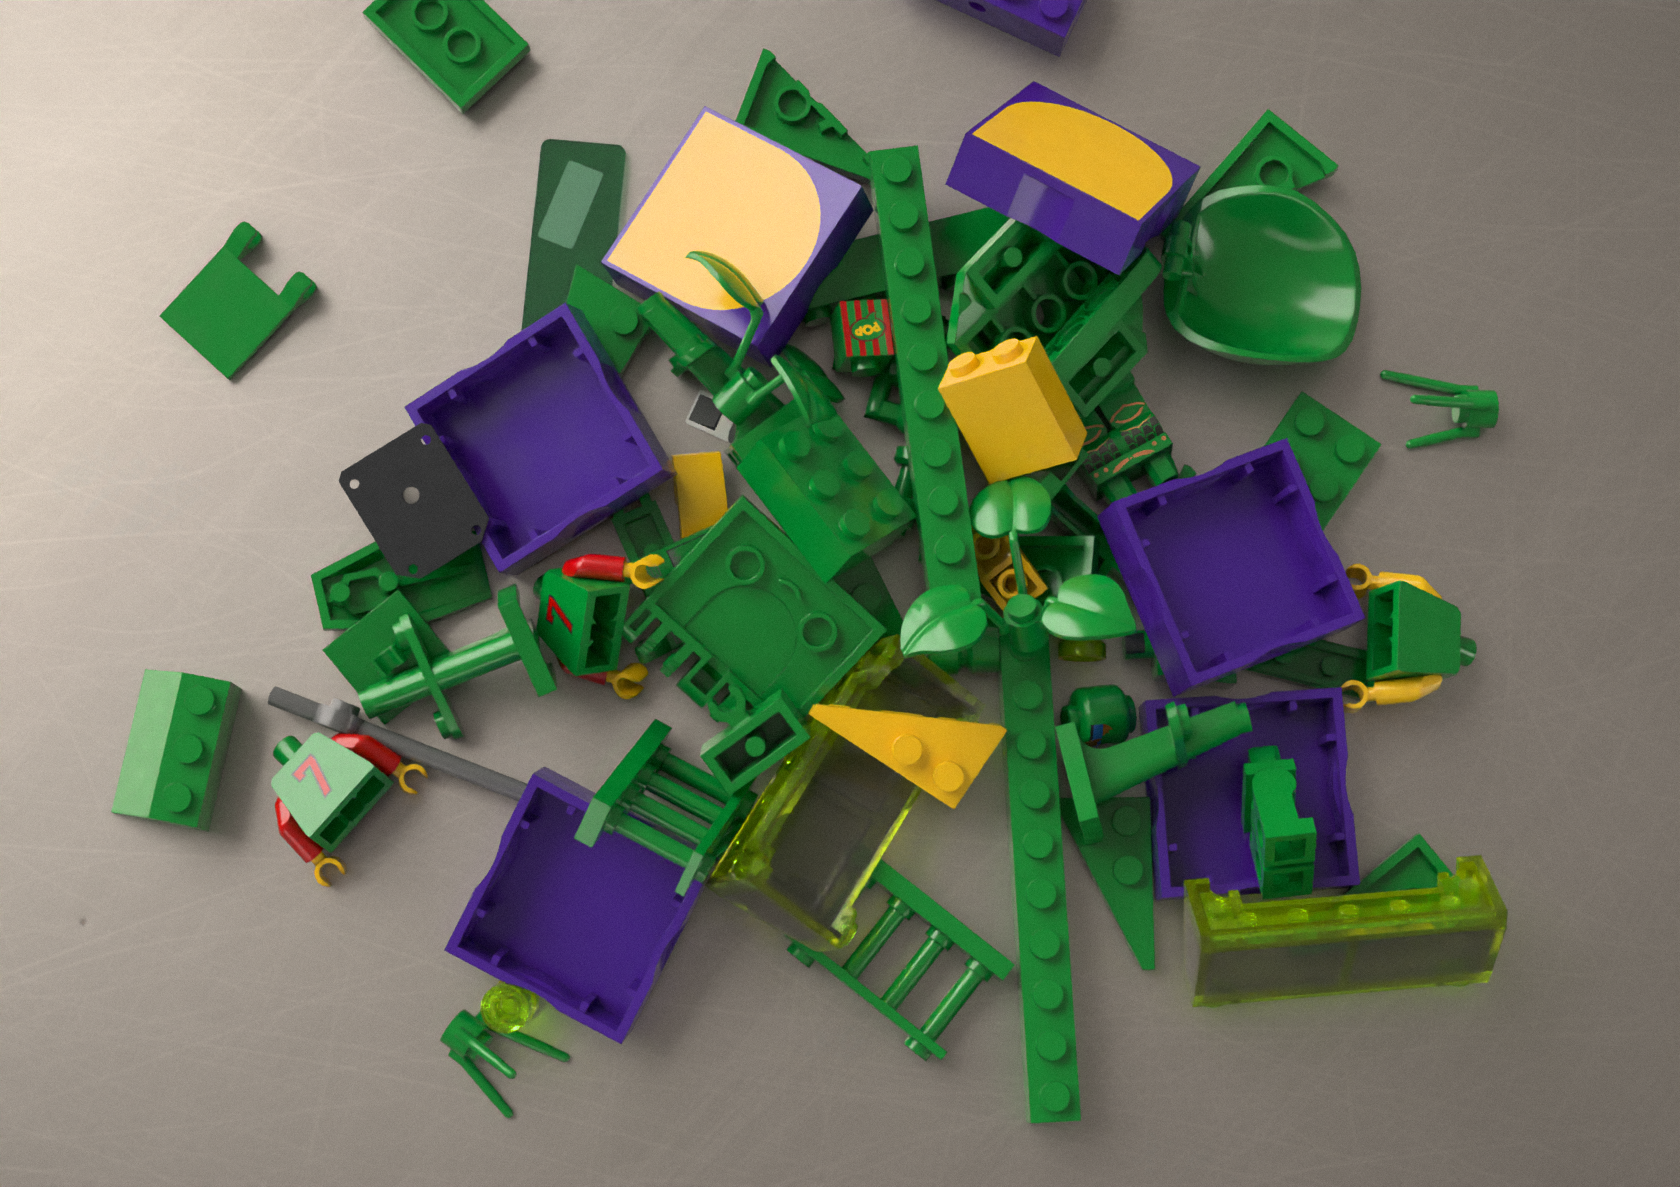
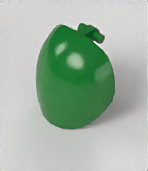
M1237 186L1218 190L1200 199L1187 211L1182 221L1173 222L1170 236L1164 239L1161 254L1164 266L1162 273L1164 278V307L1173 328L1188 341L1223 358L1256 365H1295L1323 362L1337 358L1347 350L1353 340L1359 318L1362 289L1360 268L1356 252L1347 234L1333 217L1316 202L1296 190L1280 186Z

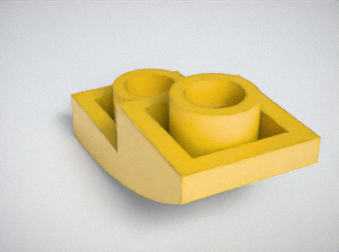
M720 451L671 455L672 465L678 473L673 477L674 500L678 506L680 539L714 525L728 510Z
M972 528L979 580L1002 611H1004L1008 601L1013 596L1018 595L1009 535L990 539L979 535ZM1020 548L1028 595L1036 599L1049 588Z

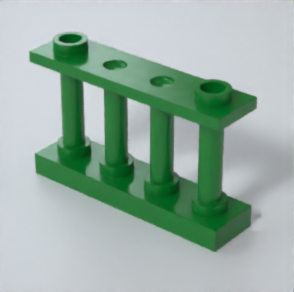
M654 719L593 796L574 839L592 848L604 832L611 836L614 832L623 835L685 869L674 891L684 897L694 880L702 884L706 880L717 859V856L712 853L736 817L743 820L747 818L758 797L757 793L751 791L757 777L729 796L716 777L670 753L672 748L666 746L665 743L672 727ZM660 771L725 804V807L722 808L659 775ZM647 790L712 826L708 829L644 795V792ZM633 811L697 845V848L693 850L627 814Z
M858 841L845 858L852 865L847 871L851 876L803 937L791 927L787 930L784 937L791 944L786 950L808 968L811 967L814 961L817 962L906 1033L908 1037L903 1044L924 1061H927L931 1055L935 1056L938 1060H942L947 1051L935 1043L982 981L988 983L992 976L999 982L1003 981L1015 964ZM877 884L891 896L886 902L889 907L844 965L840 967L818 948L865 888L871 890ZM916 915L930 926L925 932L928 938L883 996L879 998L857 979L903 920L910 921ZM954 945L969 957L964 963L967 969L919 1030L896 1010L943 950L949 952Z

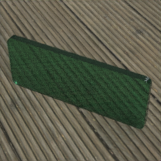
M547 139L542 143L521 331L560 305L567 303L576 264L613 286V279L601 261L618 237L626 153L622 146L559 139Z

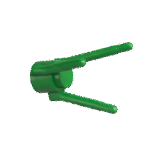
M1382 370L1380 373V377L1385 380L1454 394V397L1435 395H1412L1410 397L1412 404L1451 408L1453 422L1461 423V427L1407 440L1405 445L1408 449L1433 445L1462 437L1478 438L1481 428H1494L1497 424L1499 401L1494 390H1479L1477 385H1458L1389 370Z
M463 1009L447 1026L440 1041L451 1049L448 1056L464 1068L506 1118H511L513 1110L471 1061V1059L476 1061L482 1057L509 1079L516 1077V1071L488 1048L493 1040V1036L487 1032H494L561 1062H568L570 1056L568 1053L554 1048V1046L494 1021L483 1011H480L475 1017L466 1009Z

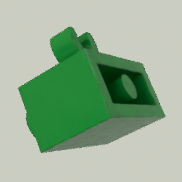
M732 683L728 688L736 700L733 708L728 710L722 709L714 698L708 701L707 705L710 714L718 721L727 722L729 726L702 744L700 757L729 796L811 738V726L782 688L750 711H747L745 708L746 696L744 691L735 683Z

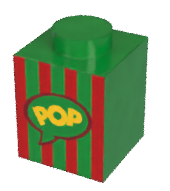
M887 299L839 301L830 316L836 372H852L854 377H870L879 374L894 355Z

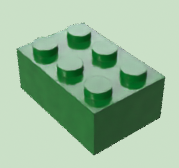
M838 413L832 420L821 421L810 427H806L803 416L796 418L760 438L736 468L825 584L891 545L917 517Z

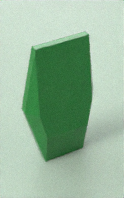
M376 541L311 574L324 631H346L398 589L402 591L427 623L492 599L480 543L422 579L396 575ZM415 564L409 566L411 574H415L418 571V567Z

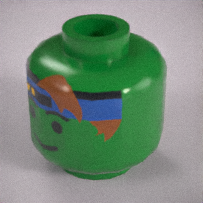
M1108 684L1076 688L1071 693L1068 704L1061 708L1060 721L1061 725L1075 722L1080 739L1088 746L1099 749L1109 748L1125 742L1128 739L1129 733H1133L1136 728L1137 714L1132 697L1125 695L1124 691L1117 685Z

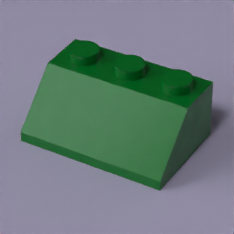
M145 669L111 812L209 832L242 689L229 681L184 672Z

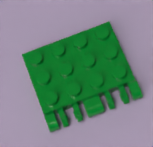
M742 494L671 570L664 580L625 619L622 637L631 644L655 618L661 621L637 649L646 657L648 654L653 653L660 646L663 638L672 631L684 643L665 659L660 671L668 678L695 652L700 658L680 678L676 686L700 708H703L726 683L730 685L735 683L742 688L746 700L754 707L782 688L805 718L813 705L818 704L887 631V627L837 580L834 579L825 584L789 536ZM729 692L718 705L722 709L728 710L735 706L736 700ZM711 714L709 715L717 723L720 722L716 720Z

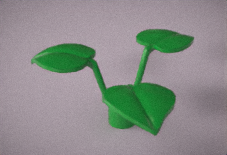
M705 251L689 252L685 258L700 262L735 301L747 308L751 315L750 323L734 360L724 371L730 380L712 398L718 410L731 422L740 426L768 398L769 393L783 383H786L802 413L806 427L813 426L821 421L832 420L837 415V411L831 402L842 403L845 397L839 388L828 378L820 365L799 348L790 344L784 346L782 352L789 362L779 355H774L771 358V362L779 372V375L769 382L758 370L751 366L745 371L740 370L763 316V310L760 306L764 301L746 276L729 261Z
M1017 476L1003 481H996L987 486L976 495L969 507L972 528L979 535L990 539L1009 535L1018 595L1013 596L1008 601L1003 611L1004 618L985 600L978 598L971 601L969 593L964 587L955 584L942 585L926 591L913 602L902 623L900 641L901 651L905 659L917 655H944L960 652L976 645L983 638L988 626L987 617L998 626L999 634H1008L1012 647L1020 652L1039 650L1048 641L1049 633L1065 640H1103L1135 634L1137 627L1123 590L1114 580L1104 575L1086 574L1068 579L1060 586L1058 598H1046L1043 607L1037 599L1028 595L1018 534H1036L1044 530L1052 515V504L1047 490L1038 481L1027 476Z

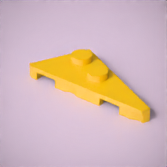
M816 704L808 712L810 716L952 809L956 808L1007 732V729L998 723L989 722V724L960 721L955 718L925 717L920 714L855 709L850 708V706Z

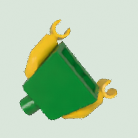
M1360 563L1353 564L1346 569L1348 578H1356L1362 582V585L1351 584L1357 600L1363 598L1368 589L1371 590L1368 595L1366 680L1373 681L1374 687H1366L1358 680L1345 682L1341 686L1342 691L1354 690L1360 698L1359 703L1343 704L1345 713L1358 712L1366 702L1376 701L1377 706L1414 702L1439 689L1442 679L1457 675L1460 666H1468L1474 661L1477 652L1476 643L1471 638L1461 636V612L1457 606L1444 601L1442 596L1424 577L1383 571L1379 572V576L1371 574L1365 565Z

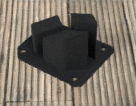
M418 424L341 471L339 478L341 487L396 575L422 579L483 540L489 517L432 425ZM425 435L431 438V442L427 445H424L421 441ZM353 479L359 481V486L356 489L350 487V482ZM414 487L419 491L417 502L413 504L405 502L403 492L406 488ZM479 526L481 528L480 534L474 535L472 527ZM412 564L418 567V571L415 574L409 572V566Z

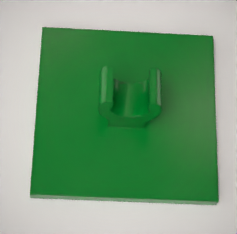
M400 589L322 649L357 693L367 689L369 685L418 665L412 649L404 652L394 634L392 625L400 622L399 616L406 613L411 615L431 660L451 652ZM412 703L377 717L386 725Z

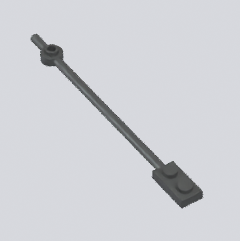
M277 686L272 689L269 695L268 704L315 722L338 733L372 736L400 756L516 801L520 800L527 786V783L358 718L361 708L342 700L333 698L331 705L328 706ZM743 857L741 865L719 859L711 875L712 877L817 918L824 900L822 896L814 894L818 885L794 875L789 876L787 883L768 876L771 870L770 866L747 857Z

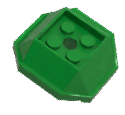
M1010 218L957 272L946 345L957 357L966 352H973L976 355L992 350L998 344L1015 338L1022 341L1038 336L1043 348H1045L1110 273V270L1056 243L1038 230ZM1142 295L1063 385L1079 418H1086L1148 353L1146 333L1142 332ZM1038 304L1041 306L1043 310V320L1041 324L1038 322L1036 318V309Z

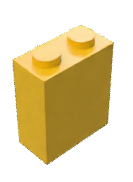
M1038 336L1022 341L1015 338L998 344L992 350L976 355L973 352H966L955 357L948 364L945 375L938 387L989 484L1077 460L1087 431Z

